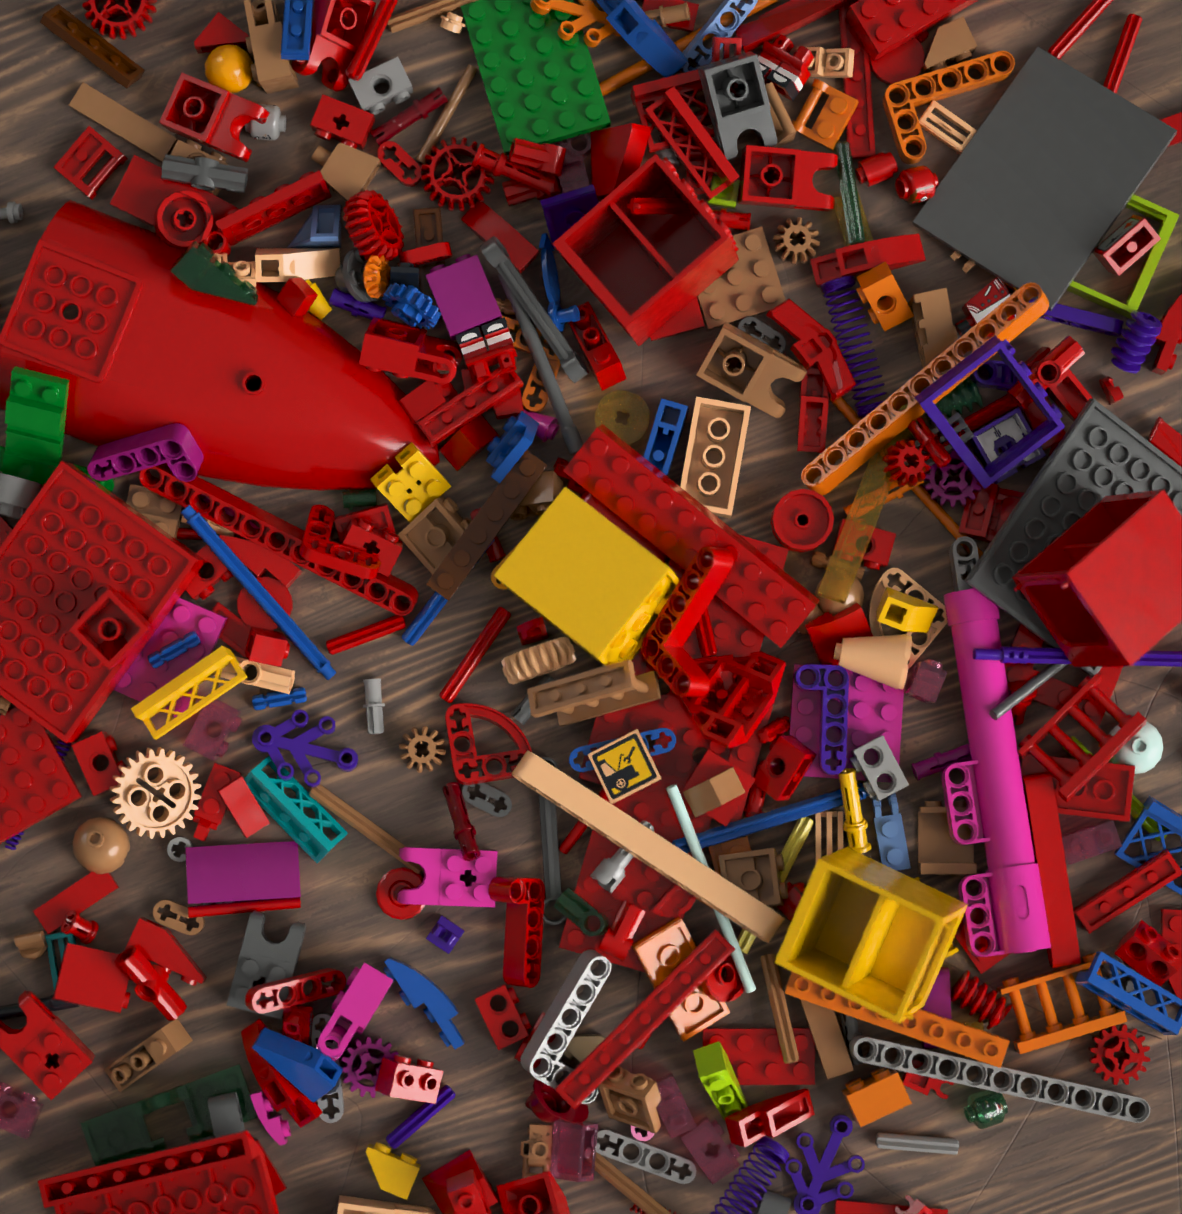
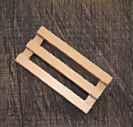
M935 100L931 102L919 119L920 126L960 155L977 132L976 129ZM935 110L968 133V137L966 138L931 112ZM928 118L930 121H932L933 123H935L936 125H938L940 128H942L943 130H945L947 133H949L950 135H952L953 137H955L957 140H959V141L962 142L963 144L960 145L959 143H957L955 140H953L952 138H950L949 136H947L945 133H943L942 131H940L938 128H936L935 126H933L932 124H930L928 121H926V119Z
M823 811L815 814V866L818 859L821 858V817H826V855L832 853V817H837V851L844 848L843 811Z

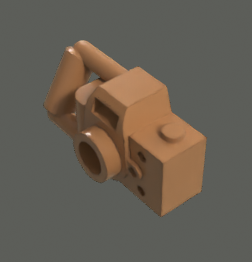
M530 1123V1127H528L529 1138L521 1140V1156H523L522 1178L538 1174L529 1173L530 1167H543V1172L550 1171L552 1124ZM524 1143H529V1153H524Z

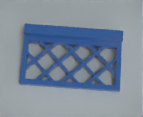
M1150 795L1143 804L1145 807L1114 852L1116 856L1136 868L1142 865L1139 861L1145 860L1147 862L1149 858H1153L1166 849L1164 835L1176 833L1180 836L1182 843V815ZM1147 816L1157 821L1159 832L1143 835L1141 825ZM1161 825H1163V826H1165L1166 828H1168V830H1163V831H1162V826H1161ZM1137 831H1138V832H1139V836L1134 837L1135 834H1136ZM1160 837L1163 850L1147 854L1144 840ZM1141 841L1143 855L1131 857L1124 853L1129 843ZM1182 846L1168 849L1170 854L1181 852ZM1174 881L1165 885L1182 895V885L1178 886Z

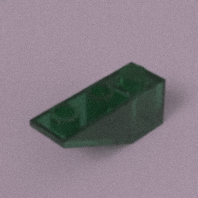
M194 240L172 265L171 272L192 290L250 305H255L258 301L257 289L247 280L242 282L235 276L236 271L224 261L220 263L214 258V252L204 243L198 244Z

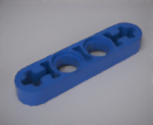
M658 728L640 733L648 750L649 744L645 738L646 735H651V740L658 739L661 732H664L665 736L671 737V742L667 743L668 748L663 749L661 744L654 745L652 747L655 751L651 752L650 756L667 753L675 747L676 736L670 729ZM619 738L574 749L569 756L571 767L578 772L595 770L591 761H587L584 768H581L579 764H574L573 759L577 758V752L583 751L584 756H587V754L591 753V748L596 747L599 749Z

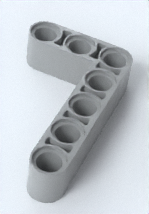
M586 950L579 956L521 1056L522 1067L534 1078L554 1089L575 1069L561 1061L560 1058L611 971L610 961L595 950ZM598 960V966L591 970L592 963ZM584 984L583 991L576 995L577 988ZM570 1009L569 1015L562 1019L563 1012ZM555 1034L553 1042L547 1044L550 1035ZM541 1058L539 1066L533 1068L534 1062ZM563 1071V1076L555 1081L556 1075ZM598 1087L582 1102V1104H589L596 1099L598 1095Z

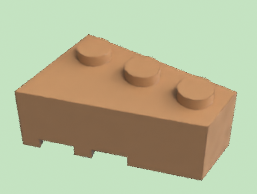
M947 288L914 294L908 302L914 315L911 321L922 369L958 340L956 327L952 323V309L948 299ZM951 368L945 370L942 375H944V374L947 373L949 370H951Z

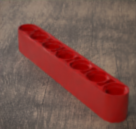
M1050 772L1023 776L1022 780L1035 863H1038L1051 943V948H1047L1049 964L1051 968L1080 964V951L1053 779Z

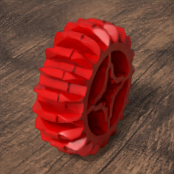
M99 0L86 1L82 3V7L84 10H89L86 12L85 17L87 20H92L90 25L93 29L99 28L100 35L104 36L109 31L111 39L114 40L117 33H119L121 39L126 40V32H130L132 37H136V28L139 27L144 32L146 28L143 22L152 23L153 19L148 13H156V7L151 4H154L157 0H141L136 14L131 8L134 0H121L124 1L127 10L123 6L116 4L115 0H108L103 6L104 10L100 13L98 8ZM120 15L128 19L123 22L109 21L110 18L113 20Z
M456 137L451 138L452 145L447 146L445 140H441V147L443 149L439 150L436 146H432L431 149L435 156L426 154L425 160L430 164L421 165V170L427 172V174L421 175V181L429 182L423 189L425 192L433 191L429 196L431 201L440 197L438 201V207L440 208L446 202H449V211H453L454 205L459 204L460 212H464V203H468L469 207L474 209L475 204L473 200L475 198L480 203L484 202V198L480 194L481 192L488 195L491 193V189L485 184H494V178L487 176L492 175L493 172L479 166L473 167L471 162L460 163L455 158L454 154H462L474 159L476 155L475 150L478 145L476 141H473L468 147L467 138L465 137L462 138L461 145L457 144ZM446 158L449 166L448 170L435 180L436 169L440 162ZM452 164H454L455 168L459 169L460 172L462 170L464 171L462 173L463 185L461 184L460 180H456V176L454 179L452 178L454 176V169ZM480 169V179L477 185L470 191L467 180L470 176L474 175L475 171ZM456 186L462 194H449L440 187Z
M374 190L360 191L346 201V206L343 207V212L345 213L343 219L346 222L345 229L348 230L349 238L353 241V247H357L359 254L364 255L366 261H368L372 254L378 256V258L384 256L385 261L388 260L389 262L396 258L404 247L402 240L404 235L401 232L402 226L398 222L399 217L395 215L394 208L389 206V201L387 199L384 200L383 196L380 193L377 194Z

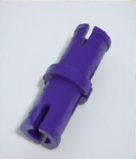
M337 288L333 290L329 300V305L349 311L354 317L359 315L370 320L373 317L384 319L387 307H382L372 302H360L351 294L340 291Z

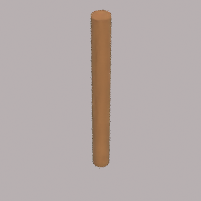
M468 64L415 159L417 162L426 164L425 155H431V147L436 146L474 78L478 70L476 67Z

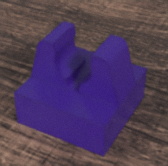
M441 915L426 939L449 954L465 930Z

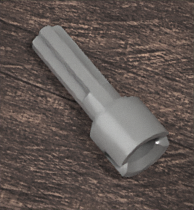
M641 821V824L654 832L655 829L649 822ZM619 848L611 859L604 858L590 877L598 880V884L602 888L612 893L626 876L624 868L634 856Z

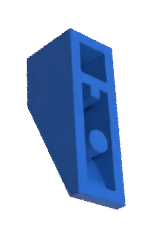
M661 398L644 458L668 476L684 429L689 407Z

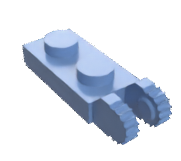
M893 793L888 796L892 815L882 816L881 801H876L875 797H872L875 817L873 818L880 863L896 871L910 869L902 816L899 813L896 794Z

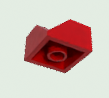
M108 589L69 630L111 670L135 651L156 628L116 589Z

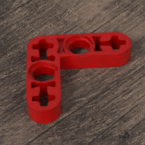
M325 505L312 506L299 550L301 557L309 562L370 580L376 578L381 566L379 558L373 554L329 541L335 513Z

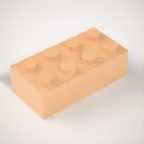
M696 396L680 487L714 515L731 518L751 406Z

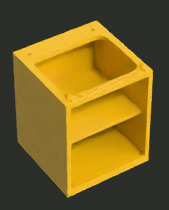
M564 487L494 574L517 598L603 666L627 659L633 660L641 650V644L680 581L667 565L567 487Z
M845 847L818 859L774 963L894 1022L900 1023L906 1018L912 1020V1014L921 1009L927 1001L968 904Z

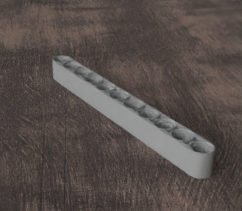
M864 1035L854 1037L849 1044L850 1055L863 1063L1134 1123L1144 1122L1150 1114L1148 1102L1130 1094L1004 1066L999 1068L977 1060ZM867 1041L870 1046L869 1053L865 1056H859L857 1052L858 1045L861 1042ZM894 1047L897 1057L894 1061L887 1062L884 1057L885 1052L888 1048ZM921 1053L924 1057V1063L920 1068H914L912 1058L916 1054ZM943 1060H949L951 1063V1069L947 1074H941L939 1071V1065ZM971 1066H976L978 1069V1075L974 1080H968L966 1076L967 1069ZM998 1072H1003L1005 1075V1081L1001 1086H996L993 1082L994 1076ZM1025 1078H1030L1032 1087L1029 1091L1023 1092L1021 1090V1082ZM1052 1084H1057L1059 1093L1056 1097L1050 1098L1048 1089ZM1079 1090H1084L1086 1094L1085 1101L1077 1104L1075 1095ZM1106 1096H1111L1113 1104L1110 1109L1104 1110L1102 1101ZM1138 1102L1139 1112L1135 1116H1131L1129 1107L1132 1103Z

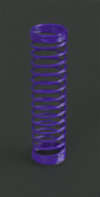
M854 276L836 278L820 286L821 290H823L822 293H824L823 296L831 298L825 305L833 307L828 311V314L836 315L830 322L838 324L833 328V331L841 332L835 338L842 341L838 347L846 349L841 352L842 355L852 349L873 342L870 340L856 345L841 346L856 338L870 335V332L838 338L847 332L868 326L865 323L852 328L836 329L848 322L865 318V315L847 320L833 321L842 315L863 309L860 306L847 311L831 312L843 305L858 302L861 300L860 298L843 303L828 304L842 296L857 293L855 289L838 295H826L854 286L856 284ZM875 349L843 355V357H849L845 360L848 362L861 355L875 352ZM875 357L861 362L846 364L851 366L849 367V370L862 364L876 361L878 358ZM880 366L853 371L851 374H854L852 375L854 378L866 372L879 369ZM880 374L870 378L855 380L856 385L854 387L870 380L881 378L883 375ZM884 383L865 388L851 389V391H859L852 396V399L861 400L854 406L858 408L856 409L857 417L867 416L883 401L858 406L859 404L885 395L888 392L864 397L856 396L884 386Z
M763 1137L757 1140L756 1145L753 1146V1152H750L748 1159L743 1161L744 1167H740L739 1174L734 1175L735 1182L729 1183L730 1189L724 1191L725 1197L719 1198L720 1204L715 1205V1211L710 1214H723L718 1212V1206L723 1207L729 1214H733L729 1210L736 1214H741L740 1212L752 1214V1211L746 1205L758 1208L755 1201L751 1198L761 1201L762 1197L755 1190L767 1193L766 1188L762 1184L772 1185L766 1176L772 1179L776 1178V1174L771 1169L781 1171V1167L776 1162L785 1164L789 1158L788 1151L771 1138ZM757 1147L763 1154L757 1153L755 1148ZM750 1155H756L762 1163L752 1160ZM761 1157H763V1158L769 1160V1161L772 1162L774 1165H776L778 1168H775V1167L771 1166L770 1164H768L767 1162H765ZM746 1162H751L758 1171L748 1168ZM757 1165L762 1166L763 1168H765L766 1170H768L770 1173H772V1175H770V1174L764 1172V1171H763L762 1169H760ZM746 1169V1171L756 1180L748 1176L742 1175L741 1170ZM752 1172H754V1173L758 1174L759 1176L763 1177L768 1183H766V1182L762 1181L761 1179H759L758 1177H756ZM736 1177H741L749 1186L737 1182ZM748 1180L754 1182L755 1184H757L758 1186H760L763 1190H761V1189L755 1187V1186H754L753 1184H751ZM736 1184L745 1194L733 1190L731 1185ZM743 1187H745V1188H747L748 1190L752 1191V1192H753L754 1194H756L759 1198H757V1197L753 1196L752 1194H750L749 1192H747ZM727 1192H732L744 1204L728 1197ZM739 1195H741V1196H743L744 1198L748 1199V1200H749L750 1202H752L754 1205H751L750 1203L746 1202V1201L743 1200ZM722 1199H727L740 1212L724 1205ZM735 1203H737V1204H739L740 1206L744 1207L748 1212L742 1210V1209H741L740 1207H738Z

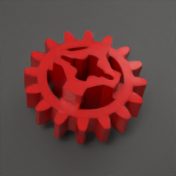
M1121 1024L1119 1030H1117L1116 1026L1109 1027V1032L1104 1029L1100 1030L1102 1035L1100 1039L1092 1037V1040L1097 1044L1095 1047H1088V1050L1094 1053V1057L1089 1058V1062L1097 1063L1093 1071L1096 1074L1103 1072L1102 1080L1107 1081L1112 1077V1084L1117 1085L1119 1079H1121L1125 1085H1128L1129 1077L1139 1080L1137 1072L1139 1070L1142 1072L1147 1071L1142 1064L1143 1062L1150 1061L1149 1057L1144 1056V1052L1149 1051L1150 1047L1141 1044L1146 1038L1143 1035L1136 1037V1028L1132 1027L1127 1032V1025ZM1114 1037V1042H1112L1108 1046H1104V1044L1110 1038ZM1128 1038L1135 1044L1137 1052L1132 1051L1128 1046ZM1121 1049V1051L1125 1052V1056L1120 1057L1118 1060L1113 1054L1114 1051L1118 1052ZM1102 1057L1108 1059L1111 1070L1105 1067ZM1132 1062L1135 1063L1129 1070L1124 1072L1127 1065Z

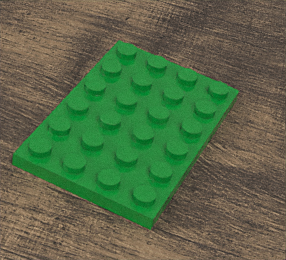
M477 0L461 6V10L503 152L506 156L509 155L510 146L514 138L543 145V143L551 144L611 127V121L589 49L584 42L583 30L575 33L570 40L561 39L557 32L562 22H572L578 19V16L553 9L545 15L537 14L530 6L531 0ZM563 28L566 33H570L569 29Z

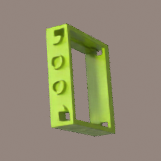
M1133 195L1125 207L1160 222L1157 234L1161 240L1149 249L1125 304L1075 281H1072L1067 288V291L1129 319L1132 318L1131 312L1138 310L1179 218V214L1137 195Z

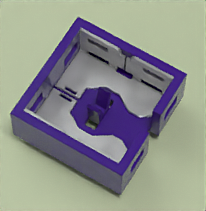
M1016 408L974 432V437L969 441L984 467H986L1032 430L1020 409ZM1042 447L1037 448L994 481V484H998L1017 473L1016 467L1021 465L1024 469L1045 457L1046 454ZM1001 448L1003 452L999 453L997 449Z

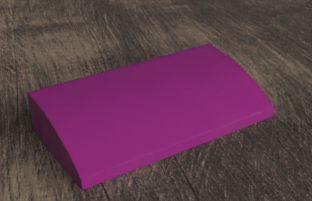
M295 841L185 847L188 904L301 897L298 844Z

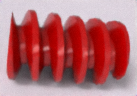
M966 970L952 988L951 1002L961 998L960 1009L970 1005L969 1015L972 1016L979 1012L980 1015L977 1022L981 1023L988 1019L987 1029L990 1030L1005 1018L1013 1004L1004 1007L1006 998L1000 997L995 1000L997 996V991L991 990L986 994L988 984L983 983L977 987L979 978L974 976L968 980L970 971Z

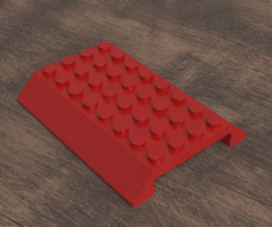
M248 1130L38 1180L44 1208L54 1206L56 1214H279L264 1152Z

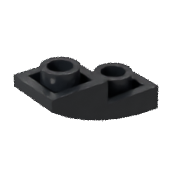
M397 263V267H391V284L397 283L400 286L404 284L406 287L411 285L420 291L419 268H414L412 263Z

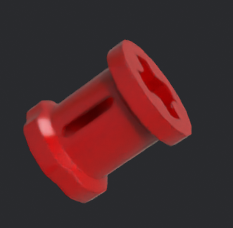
M73 910L64 917L61 932L78 937L80 942L86 945L91 943L97 935L99 925L94 920L88 921L82 918L79 912Z

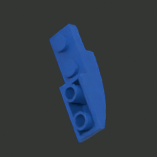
M596 0L607 13L606 19L614 29L662 76L676 75L689 62L656 20H650L635 0Z
M392 957L385 960L386 967L383 970L389 978L393 979V982H398L402 989L399 991V995L407 1006L412 1004L414 1009L425 1003L427 1007L423 1011L431 1023L436 1021L442 1029L439 1035L447 1047L452 1045L455 1050L462 1046L465 1040L451 1020L459 1011L450 998L432 980L417 969Z

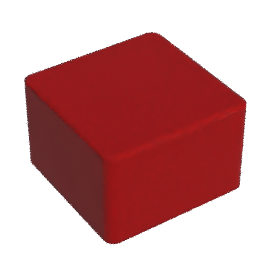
M302 277L289 278L278 294L277 300L292 316H304L318 294Z

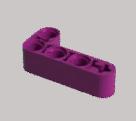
M174 423L98 446L87 466V471L95 480L106 481L167 463L177 479L190 482L196 478L204 456L188 428L182 424Z

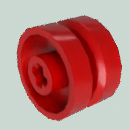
M799 489L789 492L779 500L772 511L770 525L772 534L779 545L789 549V551L804 553L813 551L826 541L833 528L834 516L832 507L825 497L816 491ZM805 516L808 519L805 522L806 525H800L797 521L798 517Z

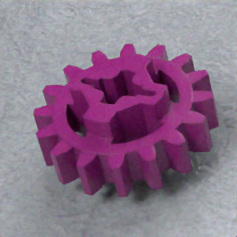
M952 451L949 454L952 459L951 461H959L961 463L959 465H950L948 463L944 468H939L936 464L930 466V474H925V481L930 483L925 486V490H933L931 495L932 501L939 497L941 499L940 506L943 507L947 501L950 502L951 509H954L956 502H960L961 506L965 507V499L968 498L974 501L976 497L973 492H981L982 487L977 484L978 481L973 474L972 483L970 486L965 481V476L970 470L957 453ZM937 470L942 475V480L938 485L935 482ZM948 474H951L953 476L959 474V482L957 483L956 481H951L949 483ZM949 491L958 492L960 495L953 496L947 495V493Z
M366 1036L365 1043H361L357 1038L355 1039L357 1045L355 1048L347 1046L350 1054L349 1056H341V1060L346 1063L341 1068L343 1073L348 1074L343 1078L344 1083L352 1082L349 1088L350 1091L353 1092L359 1088V1095L361 1097L365 1095L366 1091H369L371 1097L375 1098V1087L382 1058L394 1059V1056L399 1054L396 1050L389 1052L392 1046L390 1042L385 1043L384 1046L381 1045V1037H377L375 1042H372L370 1036ZM367 1049H378L383 1054L374 1055L369 1053ZM359 1054L360 1060L358 1066L354 1067L352 1070L353 1060L356 1057V1055ZM370 1060L373 1064L378 1063L374 1066L375 1071L372 1073L369 1070L363 1071L367 1067L366 1062ZM363 1078L372 1080L374 1085L362 1084L358 1080Z

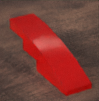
M817 364L808 369L806 376L800 381L797 451L820 453L825 451L829 390Z

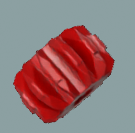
M904 440L896 442L895 446L888 447L886 450L888 455L884 456L882 461L888 464L883 469V472L891 473L889 481L893 482L897 479L898 487H904L906 484L909 487L917 485V481L922 482L925 480V473L931 467L925 463L930 456L921 453L924 446L915 448L914 440H910L907 443Z

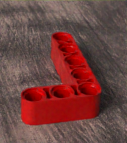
M702 547L698 550L641 644L643 657L677 696L703 697L709 691L710 682L708 676L684 650L683 646L733 566V555L726 548Z

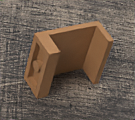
M925 801V807H918V874H977V863H974V844L958 845L954 843L949 833L946 807H941V801ZM953 801L956 811L963 812L966 809V801ZM961 824L957 829V834L961 839L967 840L971 835V831L967 825Z

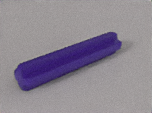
M445 1085L440 1089L436 1104L425 1102L386 1137L387 1143L393 1149L400 1146L455 1098L456 1094L452 1088Z

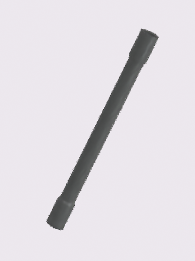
M499 274L498 277L506 297L511 303L560 425L561 434L569 454H576L583 446V441L576 425L573 423L534 323L503 277Z

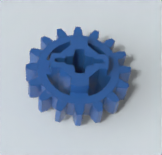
M397 283L390 284L383 294L382 299L386 301V306L392 308L391 313L411 327L417 325L419 328H422L424 326L429 330L430 327L434 328L440 319L441 313L438 312V307L432 305V299L414 286L408 285L406 287L404 284H401V286Z

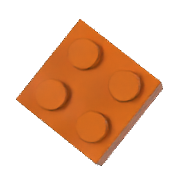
M879 1067L870 1072L872 1077L865 1080L856 1078L845 1084L846 1089L842 1090V1094L855 1122L860 1127L912 1104L896 1070Z

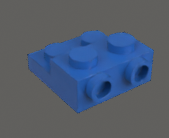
M522 410L517 417L511 416L502 428L505 432L500 438L495 436L486 448L489 451L486 461L494 467L491 478L498 483H501L533 443L539 426L537 421Z

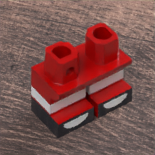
M780 34L772 44L767 41L764 42L763 51L758 56L765 85L773 82L778 94L793 101L811 76L808 67L814 56L804 46H800L794 55L789 54L794 44L789 38Z
M505 317L481 326L490 349L489 351L479 327L455 335L466 365L479 383L492 378L489 366L499 363L503 374L517 369L515 359L517 352Z

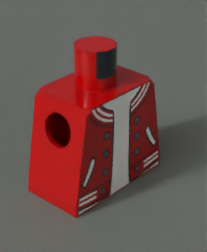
M996 277L964 304L962 310L966 318L954 324L960 336H963L1011 296L1002 280ZM1016 314L1011 315L1007 319V321H1011L1012 319H1014L1016 317ZM995 332L988 334L985 339L991 338Z

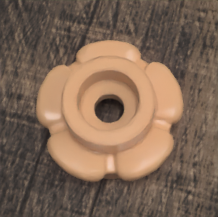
M447 12L446 16L441 15L440 17L442 18L440 27L460 34L462 27H466L462 23L463 17L454 13Z

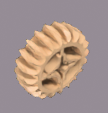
M560 637L509 655L501 663L508 683L517 684L571 665L575 662L576 656L570 639L568 637Z

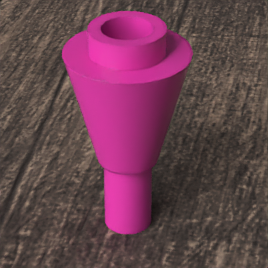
M524 410V413L539 423L536 435L543 442H546L548 439L552 440L559 430L556 417Z

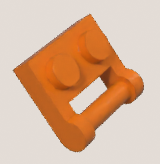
M814 79L811 85L813 89L797 119L792 120V124L796 133L833 151L859 101L818 79ZM823 93L829 97L812 129H809L805 125Z

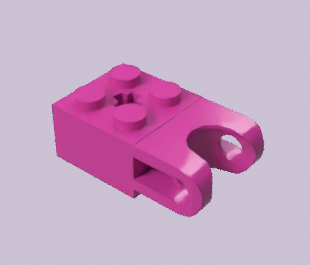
M400 848V858L406 862L419 864L423 868L424 879L417 888L399 891L397 901L402 904L495 907V901L489 895V884L496 877L497 851L480 850L481 854L477 859L465 861L462 857L461 849ZM465 870H470V874L474 875V880L470 881V885H465V882L460 880V875L465 874Z
M365 962L361 969L356 966L347 980L346 985L349 986L347 992L345 993L341 990L332 1004L331 1009L335 1011L322 1031L316 1049H319L334 1062L337 1061L344 1053L355 1033L357 1032L360 1035L363 1033L391 987L393 979ZM330 1039L334 1040L338 1044V1048L328 1049L325 1042Z

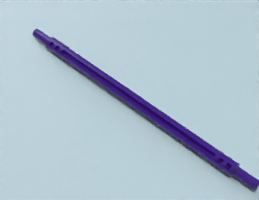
M1001 646L1000 649L974 648L973 650L974 660H1000V663L1071 664L1061 648ZM1147 651L1132 666L1182 667V651Z

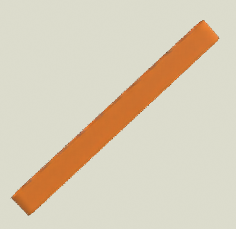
M1033 282L1021 286L811 461L802 470L801 479L810 490L816 491L822 496L833 490L904 431L913 420L916 421L917 418L925 413L914 398L921 393L923 388L930 386L942 377L945 370L952 369L966 358L964 355L968 351L973 350L974 352L989 340L985 339L988 334L995 332L993 336H997L1001 341L1007 339L1008 342H1011L1040 318L1049 307V300L1041 287ZM1038 296L1036 301L1029 303L1031 298ZM1016 314V317L1014 319H1012L1011 321H1007V319L1011 315ZM995 352L988 359H986L975 369L969 372L966 376H964L953 386H951L949 389L943 392L940 396L934 399L933 403L936 404L938 401H940L944 396H946L950 391L957 387L961 382H963L967 377H969L973 372H975L979 367H981L997 352ZM908 404L905 410L899 411L903 405ZM886 422L883 428L878 429L880 424ZM865 440L860 447H856L860 441ZM843 458L840 464L835 465L838 459ZM821 476L818 482L813 483L816 477Z

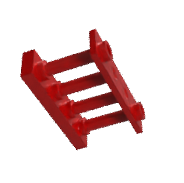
M1098 673L1092 678L1088 675L1078 685L1077 688L1080 690L1034 736L1028 734L1018 745L1020 747L1018 754L1022 760L1030 753L1060 782L1059 796L1066 803L1146 725L1147 719L1139 711L1134 716L1126 715L1097 687L1101 683V676ZM1088 695L1120 723L1118 726L1121 729L1114 736L1111 734L1107 735L1077 706ZM1068 714L1099 742L1098 746L1101 749L1094 756L1091 753H1085L1057 726ZM1048 734L1054 737L1080 762L1079 766L1081 768L1074 775L1071 773L1067 774L1038 746Z

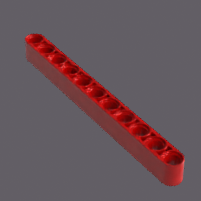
M167 463L140 471L139 479L145 488L184 508L190 504L196 512H200L202 517L396 615L405 616L409 614L418 601L417 589L391 574L387 577L378 573L376 578L370 580L363 578L354 579L350 574L305 560L299 553V545H301L304 530L198 476L190 482L180 481L173 475ZM150 469L158 471L160 478H154L150 473ZM177 481L182 483L185 487V491H180L179 489H177L175 486V482ZM200 494L206 495L210 500V504L204 503L200 499ZM224 507L233 509L235 516L228 515ZM249 520H256L260 525V529L253 528ZM274 532L281 533L285 541L277 540ZM373 583H380L385 588V591L376 590ZM398 596H406L410 603L404 604L400 602Z

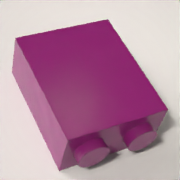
M470 254L460 256L455 260L456 263L445 267V264L435 266L429 270V274L425 275L451 341L456 340L455 335L476 327H479L481 330L482 325L502 318L477 255L472 257Z

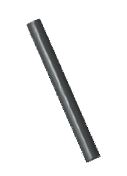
M1050 664L990 710V716L994 720L999 719L1068 664Z

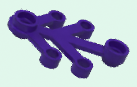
M296 710L292 714V718L276 727L262 725L253 732L252 742L254 747L260 752L269 754L277 768L278 777L284 781H288L294 776V769L291 764L285 762L278 748L291 752L304 775L305 784L311 788L317 787L320 784L321 775L312 768L305 755L336 762L338 768L344 772L353 771L358 765V755L353 749L344 748L336 751L309 744L322 735H329L335 731V721L329 716L321 718L317 726L294 739L282 736L296 727L303 728L308 724L309 717L304 710ZM302 714L306 719L303 723H297L295 717ZM325 721H329L332 723V728L325 730L322 728V724ZM269 734L271 740L264 743L261 741V736ZM343 755H351L352 761L344 763L341 760ZM282 768H290L291 773L288 776H282L280 774ZM310 774L318 776V780L315 783L308 782L307 778Z
M837 1114L830 1120L829 1127L832 1134L820 1162L812 1146L813 1137L808 1132H801L796 1137V1143L802 1149L813 1177L807 1188L801 1174V1162L797 1158H789L785 1163V1170L791 1175L798 1193L794 1198V1209L798 1214H818L822 1204L840 1197L847 1199L853 1195L854 1189L852 1184L845 1180L840 1181L835 1188L819 1193L823 1182L851 1171L859 1173L865 1167V1162L859 1155H852L847 1161L830 1167L842 1138L848 1136L853 1129L852 1121L844 1114ZM841 1121L847 1124V1128L844 1131H838L836 1128L837 1124ZM802 1136L810 1138L808 1145L802 1146L799 1141ZM854 1159L861 1161V1166L857 1169L851 1167V1162ZM791 1162H797L799 1167L797 1171L792 1172L788 1169V1165ZM842 1185H848L850 1187V1191L848 1194L844 1195L840 1193V1187ZM804 1200H812L813 1206L810 1209H805L803 1207Z

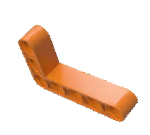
M997 51L889 85L882 101L901 160L905 164L914 165L920 162L926 152V142L915 107L1007 79L1015 65L1012 54L1007 51ZM1003 61L1007 65V70L998 71L994 66V62ZM977 69L981 73V78L972 79L968 74V70ZM951 77L955 81V86L946 87L942 83V78ZM925 85L929 89V94H918L915 86ZM899 93L903 98V102L893 103L889 98V94ZM901 118L909 120L911 128L906 130L900 128L897 120ZM914 144L919 148L920 153L915 156L910 155L906 151V146Z

